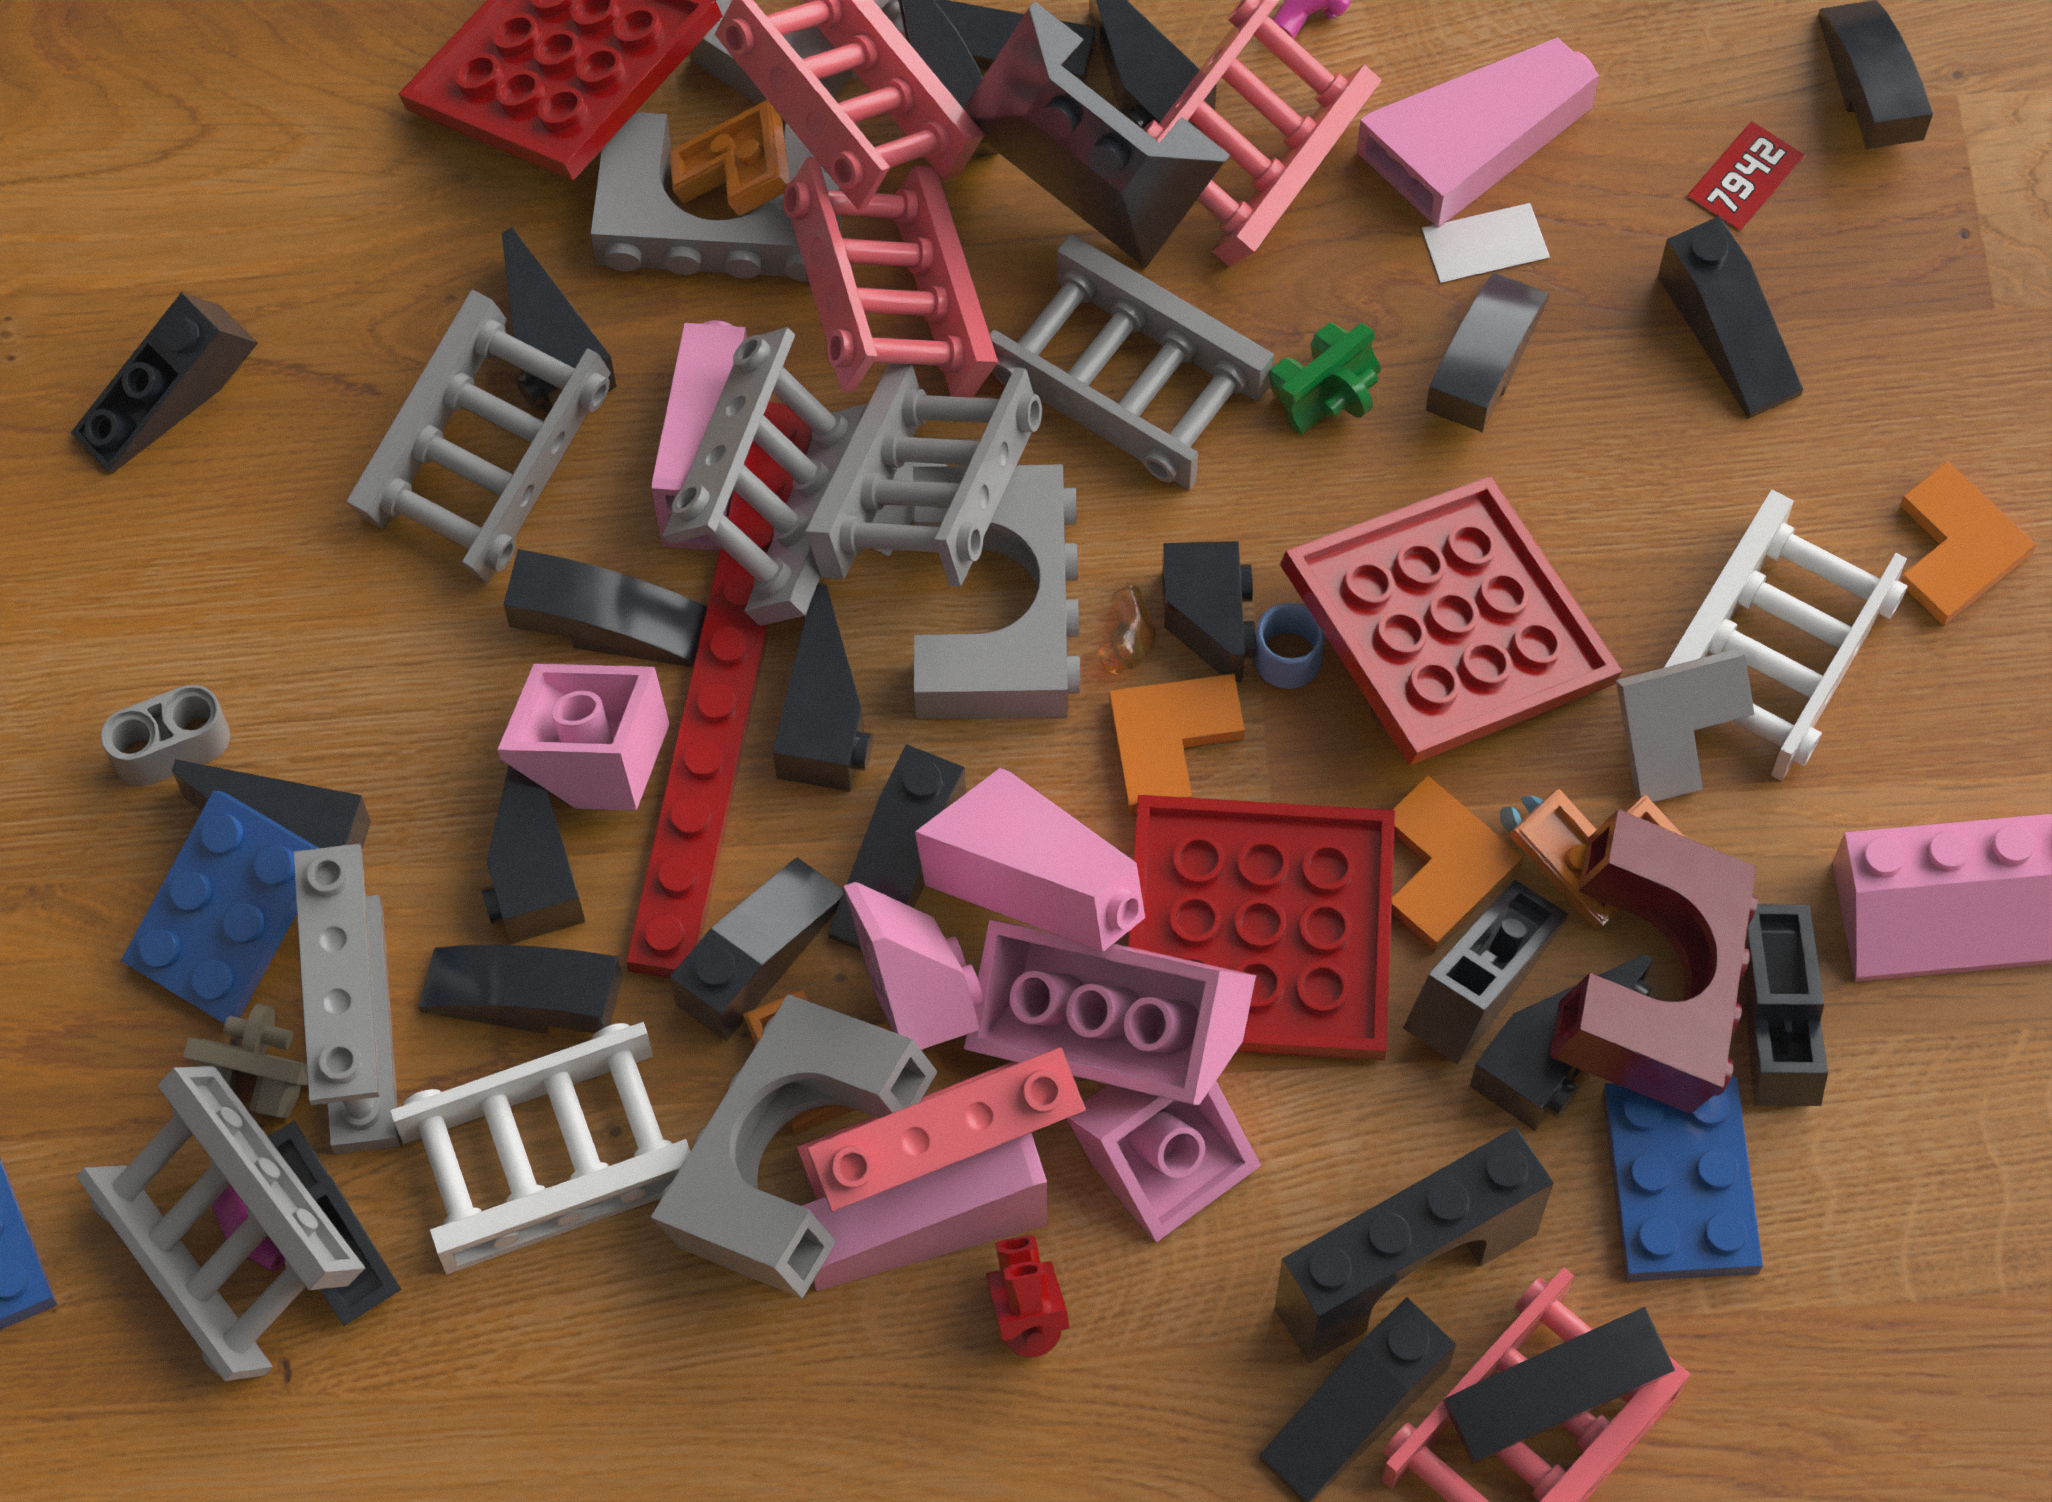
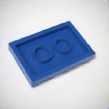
M213 790L121 961L224 1024L228 1016L240 1018L297 914L294 851L319 848L227 793Z
M1731 1076L1728 1086L1721 1095L1713 1096L1692 1114L1615 1083H1606L1602 1093L1625 1281L1759 1274L1763 1267L1737 1076Z

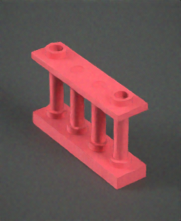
M732 0L714 34L857 210L867 208L891 167L924 156L943 180L960 175L985 135L873 0H805L802 5L765 15L753 0ZM817 26L835 49L801 59L783 36ZM853 69L871 92L837 103L819 79ZM888 112L907 136L873 147L854 123Z
M1241 0L1227 18L1234 26L1159 124L1152 120L1143 128L1146 133L1160 142L1182 116L1185 120L1191 121L1208 138L1229 153V157L1254 178L1251 185L1257 191L1248 203L1244 200L1237 203L1212 180L1197 199L1221 221L1219 228L1225 234L1213 248L1212 252L1229 267L1256 251L1382 81L1365 64L1345 77L1339 72L1332 75L1268 16L1279 0ZM1253 35L1317 93L1315 100L1320 106L1312 117L1308 115L1300 117L1236 58ZM1220 78L1224 79L1285 135L1283 142L1289 148L1280 160L1276 157L1269 160L1204 101Z
M806 157L794 179L785 188L783 207L787 217L791 218L827 340L828 360L835 367L841 391L853 393L874 362L938 366L944 372L952 397H974L998 363L937 171L932 166L915 165L895 194L875 193L867 208L857 210L842 191L827 190L819 162L816 158ZM835 215L893 219L894 223L898 225L903 242L842 238ZM850 264L908 267L909 271L913 273L918 291L857 288ZM865 313L923 316L924 320L929 324L934 341L874 338L871 336Z
M1058 1047L1020 1063L1011 1061L927 1094L917 1104L881 1118L869 1117L795 1147L815 1201L826 1197L830 1210L833 1212L1086 1111L1063 1049Z
M1563 1267L1549 1283L1542 1277L1536 1279L1515 1305V1308L1521 1313L1519 1317L1445 1398L1497 1374L1498 1371L1501 1372L1527 1360L1517 1350L1542 1323L1565 1342L1593 1330L1561 1303L1568 1294L1574 1275ZM1669 1356L1675 1371L1654 1383L1620 1397L1627 1404L1611 1422L1603 1415L1596 1419L1591 1413H1586L1561 1424L1579 1439L1576 1447L1583 1452L1568 1471L1559 1464L1552 1468L1523 1442L1500 1451L1495 1455L1535 1489L1532 1496L1537 1501L1586 1502L1681 1395L1691 1374ZM1443 1401L1440 1402L1417 1429L1409 1422L1406 1423L1392 1437L1382 1451V1454L1389 1460L1385 1464L1381 1481L1391 1490L1411 1469L1447 1502H1489L1429 1449L1452 1423Z

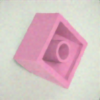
M533 664L498 747L500 759L576 809L637 811L670 724L655 667Z
M854 882L844 885L874 996L892 1032L913 1039L921 1050L980 1030L973 1005L983 1002V995L974 968L971 964L966 965L957 938L953 936L945 939L934 917L860 883Z
M1215 1081L1200 1105H1193L1109 1084L1083 1102L1086 1111L1066 1118L1092 1166L1148 1236L1155 1242L1161 1240L1261 1166L1217 1081Z

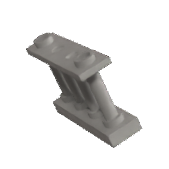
M1070 234L1057 250V282L1062 287L1021 339L1016 343L995 329L990 333L998 363L991 372L1000 383L1006 386L1014 368H1026L1033 394H1037L1041 401L1142 461L1145 468L1156 478L1165 482L1175 481L1190 491L1196 483L1198 452L1192 449L1191 446L1232 393L1242 392L1255 401H1259L1270 386L1268 373L1273 367L1274 354L1085 241ZM1090 301L1110 313L1112 318L1070 371L1066 373L1038 355L1081 302L1088 303ZM1140 331L1160 343L1162 348L1121 401L1116 403L1089 387V385L1131 332L1138 333ZM1182 362H1192L1212 374L1213 379L1171 433L1167 434L1139 417Z
M471 290L346 502L362 519L383 530L392 516L396 517L402 514L469 549L462 563L478 580L488 584L494 572L502 571L510 562L516 549L515 537L587 413L589 411H596L603 403L609 390L610 381L608 377L611 372L599 354L588 348L576 368H573L506 334L504 325L507 319L495 302ZM495 355L562 390L545 421L474 386L473 378L485 358H491ZM465 408L531 442L514 474L443 439L442 430L454 410L459 411ZM432 460L500 496L482 528L412 492L411 483L423 463L427 464Z
M788 327L762 335L750 336L743 340L733 355V366L682 490L676 495L672 503L673 512L662 536L670 544L709 535L754 577V588L744 612L760 626L806 615L821 575L805 531L868 406L863 404L841 411L829 412L783 367L795 334ZM772 392L813 430L812 441L806 455L763 415ZM752 441H755L793 478V489L787 504L744 465ZM733 490L774 527V537L767 554L723 514Z
M888 364L805 531L822 578L845 579L856 554L861 553L864 548L937 552L939 553L949 586H962L972 562L977 561L981 555L984 535L1031 433L1037 431L1041 422V400L1037 394H1033L1026 368H1014L1001 398L994 399L926 395L925 391L919 387L912 364ZM925 420L988 423L980 441L913 437L918 426L923 425ZM905 462L969 465L961 483L893 480L897 469L901 468ZM884 505L949 508L940 527L872 523L877 511L881 510Z
M360 844L294 851L309 1101L311 1105L328 1103L330 1144L335 1155L400 1147V1135L390 1110L398 1108L382 900L380 895L365 896L363 855Z
M215 1066L174 1067L158 1084L159 1089L172 1105L173 1116L128 1166L84 1167L76 1177L91 1196V1204L94 1210L112 1225L202 1349L201 1354L208 1367L219 1374L224 1381L265 1376L273 1366L255 1342L305 1287L308 1290L349 1286L365 1267ZM193 1134L210 1156L209 1163L211 1166L163 1217L144 1191V1188ZM231 1185L247 1206L248 1217L211 1258L200 1267L180 1239L225 1189ZM269 1236L285 1257L286 1268L238 1319L220 1295L218 1289L257 1246Z

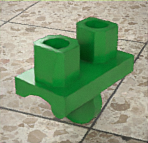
M1329 322L1314 334L1310 343L1312 357L1315 360L1304 367L1293 358L1285 357L1269 370L1268 376L1272 393L1285 405L1289 427L1302 435L1326 415L1334 418L1342 410H1346L1352 416L1361 418L1373 408V401L1368 389L1379 381L1377 374L1381 372V367L1372 349V341L1375 339V333L1372 329L1361 322L1349 332Z

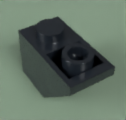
M1239 541L1163 543L1162 587L1164 628L1219 674H1235L1236 682H1242L1244 659L1256 657V632L1254 620L1243 621L1242 602H1252L1253 578L1252 565L1240 564Z

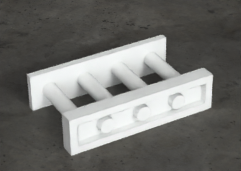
M1771 490L1665 667L1708 657L1710 653L1716 655L1739 649L1745 654L1748 666L1809 697L1810 700L1795 725L1754 704L1755 715L1732 720V722L1781 747L1771 776L1783 781L1793 762L1805 766L1822 735V732L1814 729V726L1879 615L1891 619L1900 604L1908 586L1898 580L1907 558L1895 553L1880 579L1794 535L1795 528L1786 524L1794 500ZM1770 557L1778 561L1783 557L1867 600L1854 625L1851 627L1765 583L1767 576L1759 571L1767 558ZM1741 605L1750 609L1752 605H1755L1838 648L1839 650L1824 676L1736 631L1738 624L1730 620L1738 606Z
M644 1022L629 1026L626 1023L607 1026L596 1032L590 1041L444 1092L437 1089L418 1092L407 1098L403 1103L404 1106L390 1110L403 1144L422 1138L448 1216L444 1219L442 1226L430 1229L446 1275L661 1198L663 1191L672 1183L690 1154V1149L686 1139L673 1144L669 1140H663L636 1062L653 1057ZM608 1072L612 1073L638 1146V1150L634 1153V1158L611 1166L599 1160L573 1086ZM548 1094L575 1172L571 1175V1180L545 1189L544 1186L537 1185L510 1107ZM485 1116L511 1191V1195L507 1198V1203L481 1211L480 1208H473L447 1131L448 1128Z

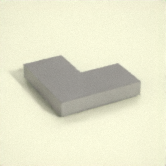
M1739 649L1616 680L1635 798L1637 799L1646 794L1652 802L1702 790L1703 786L1694 730L1755 715L1746 656Z

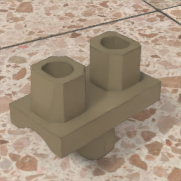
M261 1003L256 1004L248 1020L228 1016L224 1025V1034L242 1039V1048L209 1039H187L183 1057L194 1059V1067L215 1066L233 1092L239 1071L258 1075L249 1110L275 1117L289 1118L299 1097L301 1085H308L307 1063L266 1054L269 1046L288 1050L293 1038V1031L274 1026L275 1012L272 1006Z

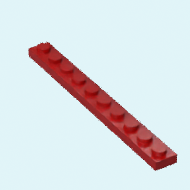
M768 402L763 415L806 455L812 441L813 430L786 404ZM752 441L744 465L787 504L793 489V478L755 441ZM734 491L728 519L767 554L774 537V527ZM722 547L626 961L629 972L670 978V975L702 939L771 624L760 626L744 612L754 588V577Z

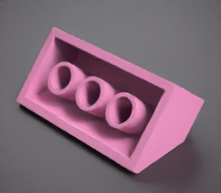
M2052 814L1844 833L1832 866L1854 982L2052 964Z
M989 920L978 975L983 1002L973 1005L980 1030L966 1035L964 1049L1020 1063L1062 1047L1073 1076L1193 1105H1200L1243 1042L1256 975L1112 944L1102 952L1035 926Z

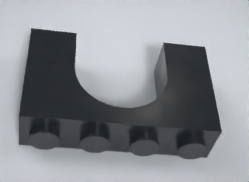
M1514 1127L1282 1258L1274 1309L1308 1363L1311 1364L1367 1332L1371 1311L1377 1301L1400 1280L1433 1258L1457 1246L1466 1244L1481 1267L1537 1235L1554 1182L1518 1128Z

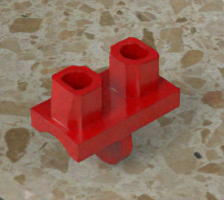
M1035 1235L995 1242L999 1270L986 1272V1279L1001 1339L1006 1342V1345L1015 1354L1023 1357H1039L1047 1354L1057 1345L1061 1337V1330L1070 1329L1067 1309L1052 1261L1040 1262Z

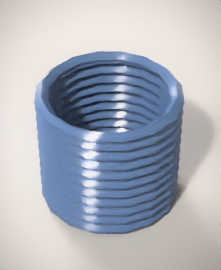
M1293 602L1274 605L1263 613L1257 623L1256 657L1254 658V663L1261 677L1278 688L1294 689L1305 686L1315 679L1321 669L1325 634L1307 606ZM1293 633L1306 638L1314 649L1303 657L1295 659L1283 658L1274 654L1265 643L1275 635Z

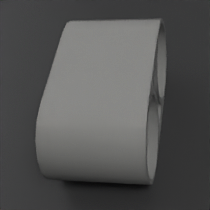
M198 685L182 686L124 708L108 718L101 732L102 745L115 772L121 780L134 786L150 785L174 776L172 768L175 759L202 765L216 759L226 750L231 737L228 723L217 698L212 691ZM194 719H209L199 729L184 730L186 725ZM148 741V744L141 751L132 754L124 753L125 749L132 743Z

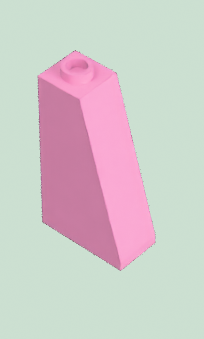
M1557 37L1368 113L1360 120L1357 153L1429 221L1439 228L1593 108L1599 74L1584 54L1578 51L1573 52Z
M717 320L707 321L703 324L684 323L651 487L662 547L720 551L721 546L709 535L670 544L662 536L673 512L672 503L676 495L682 490L733 366V355L743 340L747 339L746 327H737ZM731 496L723 513L727 518L729 514Z
M999 768L915 831L925 886L1102 952L1145 918L1137 863L1010 771Z
M1032 1133L833 1212L830 1210L826 1197L801 1206L809 1209L837 1241L813 1280L815 1289L819 1291L1047 1225V1180Z

